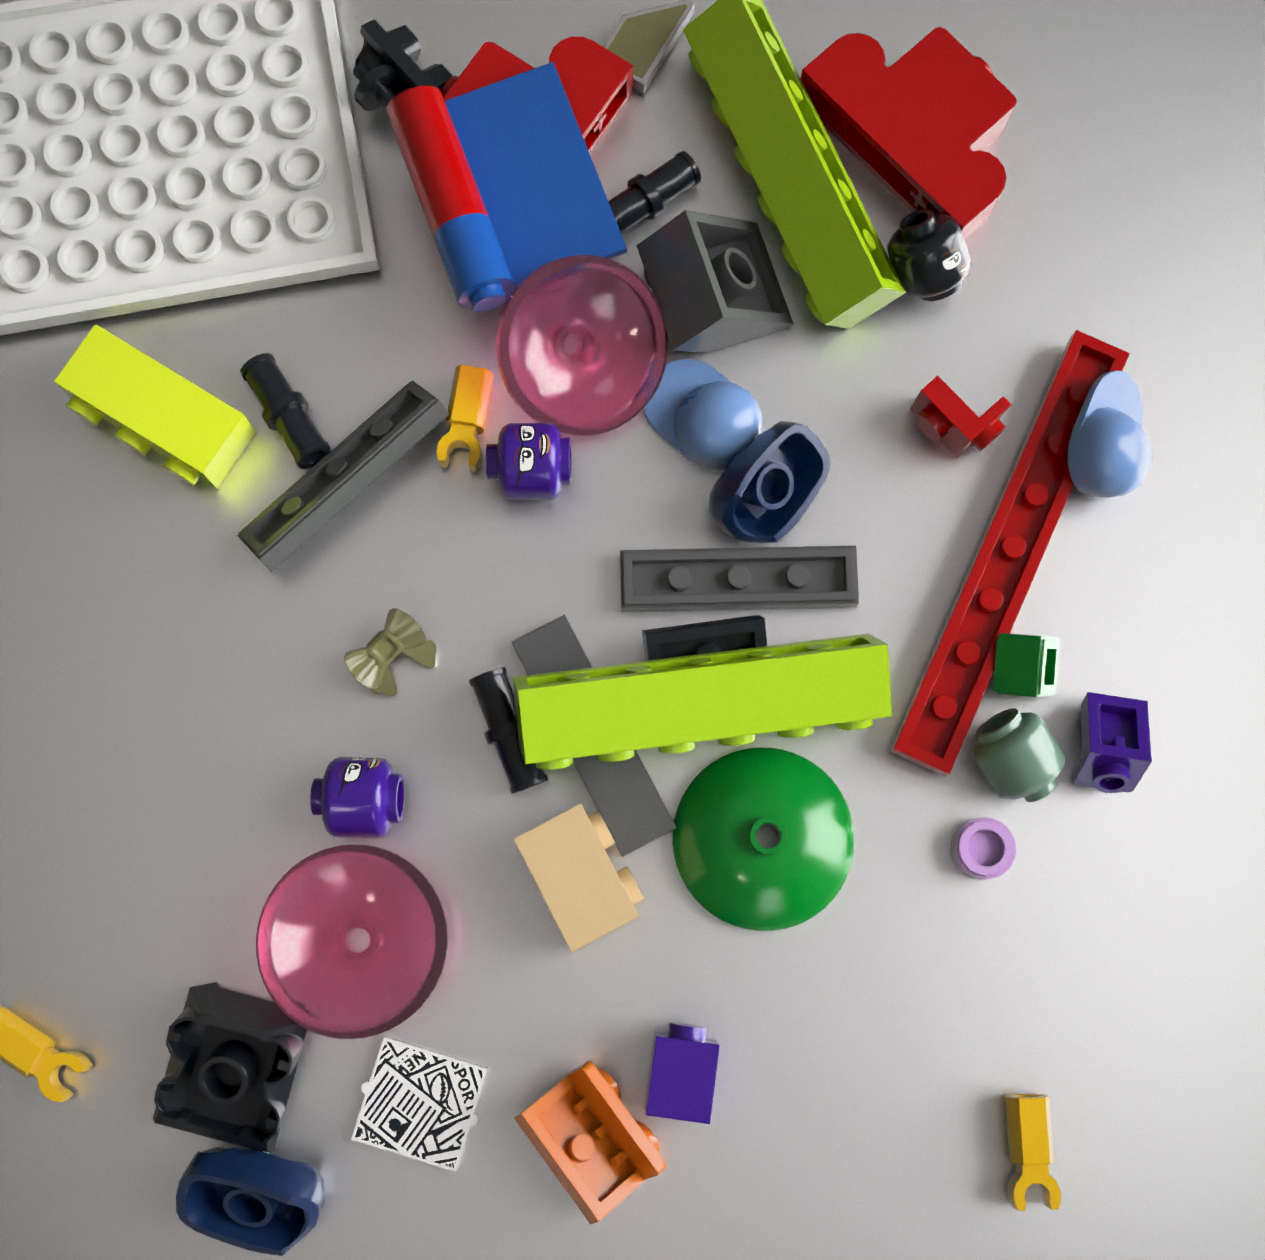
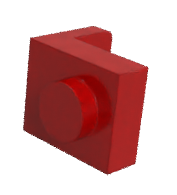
M937 375L920 391L910 410L915 414V422L925 436L935 442L941 441L959 458L972 445L981 452L1004 431L1006 426L1000 419L1012 404L1003 396L983 415L978 417Z

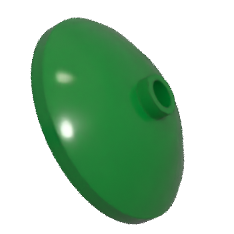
M762 747L743 749L727 754L712 762L688 786L680 800L674 818L677 828L672 831L673 854L678 872L686 888L694 899L713 916L743 929L774 931L793 927L809 920L826 908L836 897L846 881L851 868L855 846L854 827L849 807L841 791L833 780L813 762L782 749ZM761 825H771L776 829L778 842L773 848H764L758 843L756 832Z

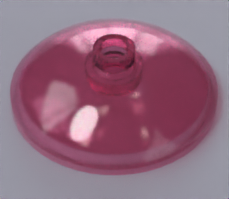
M574 255L557 258L543 264L528 274L511 293L498 324L496 336L497 362L503 383L510 396L530 418L538 423H553L559 428L561 433L585 436L601 434L616 429L634 418L648 404L658 389L668 356V335L665 329V318L651 289L636 273L626 266L608 258L594 255ZM572 333L577 337L578 348L573 354L568 355L564 350L563 343L564 339Z
M341 845L314 853L293 866L279 880L269 894L262 909L256 933L258 967L263 983L276 1005L290 1019L303 1028L323 1036L338 1039L366 1038L388 1031L414 1015L431 996L440 980L446 963L449 939L448 924L442 902L435 888L427 877L411 862L393 852L374 846ZM357 928L365 929L370 936V944L363 952H357L350 946V935Z

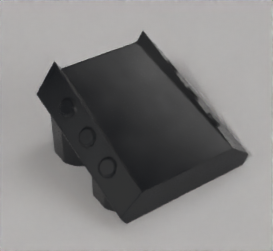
M217 982L190 987L182 1013L168 1029L166 1046L171 1055L165 1076L156 1088L154 1123L258 1151H274L310 1023V1018L301 1005L288 1006L220 988Z

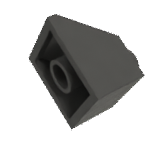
M684 210L636 245L644 266L645 280L652 289L662 318L663 331L670 341L673 351L711 353L786 330L794 325L757 222Z

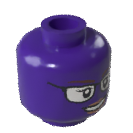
M553 423L506 424L499 432L498 444L486 445L487 479L498 480L500 491L508 500L555 499L559 495L562 485H571L570 437L561 438L559 428Z
M335 758L328 764L323 778H315L312 782L310 794L311 812L313 815H322L325 829L332 836L340 838H382L389 832L393 823H400L402 821L405 806L403 775L394 774L392 765L383 758Z

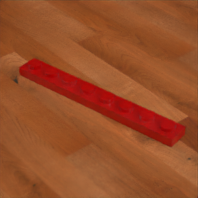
M1078 330L1069 338L890 748V752L944 777L950 775L995 670L997 638L999 634L1011 632L1074 483L1071 480L1068 468V445L1083 403L1091 386L1099 376L1109 371H1123L1130 354L1129 352Z

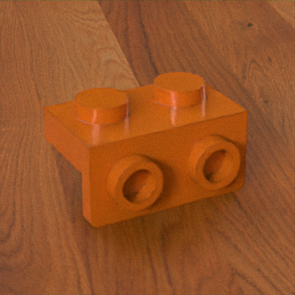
M588 1061L567 1073L514 1117V1119L587 1221L593 1224L601 1221L644 1180L659 1175L667 1167V1164L658 1153L660 1146L655 1135L645 1124L634 1120L620 1101L621 1092L614 1079L606 1071L596 1068L591 1061Z

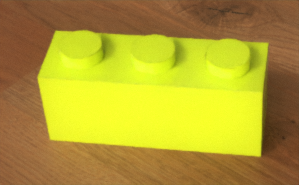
M96 324L54 380L71 398L66 404L68 409L94 426H97L102 419L118 428L114 436L143 456H146L150 449L158 452L168 459L163 466L192 486H195L200 478L218 489L257 433L243 413Z

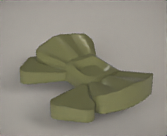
M392 608L387 614L384 630L379 631L367 643L366 647L347 652L344 656V662L353 677L364 686L370 688L373 693L394 696L397 693V688L389 664L402 652L425 667L433 668L435 665L436 645L432 640H426L424 631L413 617L398 608Z

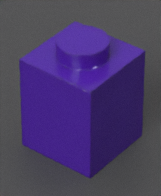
M669 1022L668 1033L654 1031L644 1107L647 1116L710 1124L720 1045L716 1040L705 1039L706 1027Z

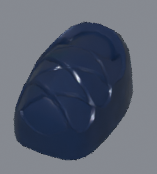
M780 421L765 432L757 435L755 440L738 453L729 463L710 492L708 512L718 528L731 538L747 542L777 543L798 523L821 489L830 468L829 453L808 426L795 422Z
M215 1147L202 1152L198 1151L184 1171L176 1194V1213L186 1226L208 1237L249 1251L283 1256L315 1227L325 1203L324 1180L318 1169L312 1164L283 1159L262 1150L258 1152V1150Z

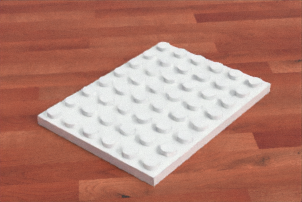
M20 0L0 4V336L380 270L334 0Z

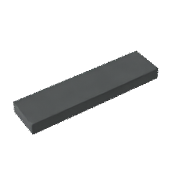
M413 380L410 381L244 527L237 536L272 573L449 415L448 411L439 399Z
M856 545L620 550L621 612L857 607L859 604Z
M565 615L511 642L528 675L592 668ZM634 750V757L623 761H600L597 755L573 758V763L622 857L677 828L636 750Z

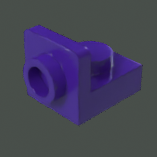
M1087 692L1080 705L1082 757L1073 771L1074 784L1094 787L1104 793L1132 792L1152 762L1148 701Z

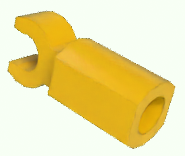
M458 365L455 368L447 410L449 415L445 421V425L450 429V432L442 436L436 450L440 467H448L449 456L456 448H465L470 451L468 458L470 472L477 473L482 465L483 455L477 435L484 433L494 380L493 373L486 368L468 365Z
M1 1006L0 1060L26 1078L33 1075L37 1077L40 1091L49 1100L60 1103L70 1100L73 1092L60 1083L58 1079L59 1071L64 1065H67L79 1074L88 1072L92 1067L89 1058L77 1051L60 1052L55 1048V1040L8 1008Z
M1037 1093L1005 1095L1009 1160L1011 1163L1016 1164V1172L1010 1177L1007 1186V1195L1011 1206L1018 1211H1026L1025 1192L1030 1185L1038 1183L1043 1189L1044 1205L1051 1210H1058L1061 1203V1190L1057 1181L1049 1175L1048 1164L1054 1163L1049 1096Z

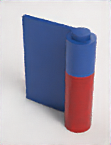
M554 62L446 101L438 88L418 86L399 93L387 105L386 114L457 303L460 306L472 307L475 312L490 311L505 303L510 295L627 253L625 242Z

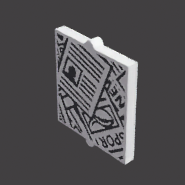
M384 1036L370 1080L361 1085V1091L365 1096L351 1140L457 1172L470 1127L476 1126L479 1122V1116L475 1111L488 1068Z

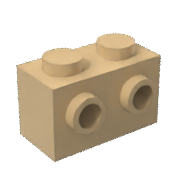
M579 804L514 838L571 953L640 917L634 905L644 900L643 895L628 867L626 866L616 872L605 849L614 845L615 842L599 811L587 816L582 804Z

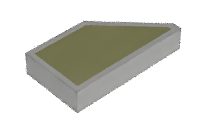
M682 0L625 14L618 22L603 47L633 65V89L644 95L682 34V29L687 26L692 18L694 2Z

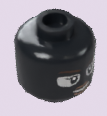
M928 209L910 213L901 220L900 227L892 234L887 244V252L891 264L908 295L920 297L924 301H937L949 297L962 286L963 279L968 275L972 265L959 223L956 218L948 214L933 213V211Z

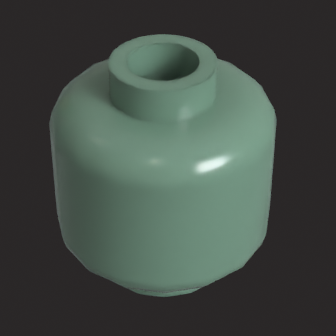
M1011 708L994 715L976 731L978 740L974 744L972 756L994 791L1001 798L1014 800L1024 797L1027 802H1035L1055 790L1058 785L1056 777L1064 768L1066 756L1041 717L1032 712L1020 713L1016 708Z

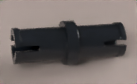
M685 151L677 153L674 158L646 176L637 174L627 182V189L608 201L621 234L644 218L655 219L664 212L665 204L701 182L700 170L688 153Z
M263 353L254 356L242 366L240 372L244 381H247L264 408L262 418L269 429L278 431L300 469L315 466L331 452V447L323 439L308 415V402L302 393L293 391L277 366L272 354Z
M506 667L497 668L470 679V686L474 689L489 731L484 733L488 745L495 744L511 787V793L515 794L548 781L547 774L545 775L543 769H538L536 763L525 764L521 754L514 692L507 677Z

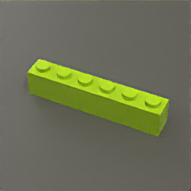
M717 0L682 29L692 49L688 54L690 62L696 72L703 79L707 80L715 96L711 100L713 110L720 121L730 128L738 144L734 149L735 155L744 170L754 177L761 192L758 196L759 205L766 217L777 225L785 241L782 244L783 255L791 268L800 273L809 291L806 293L805 298L810 311L825 325L850 329L905 294L906 291L762 0Z
M870 634L512 677L520 751L525 764L536 763V767L543 770L565 768L573 764V758L597 755L600 761H623L634 757V750L658 747V751L661 753H684L693 750L695 742L718 739V743L721 745H744L753 742L755 734L777 732L778 736L785 738L805 737L814 733V727L836 724L837 728L843 730H860L871 727L873 725L872 719L892 717L888 644Z

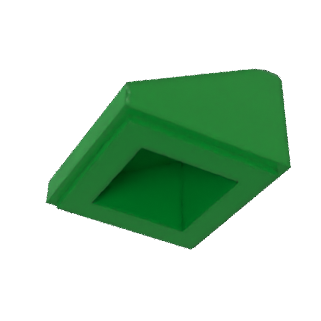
M1010 633L999 634L996 646L994 691L998 694L1028 697H1048L1056 694L1060 647L1058 637Z

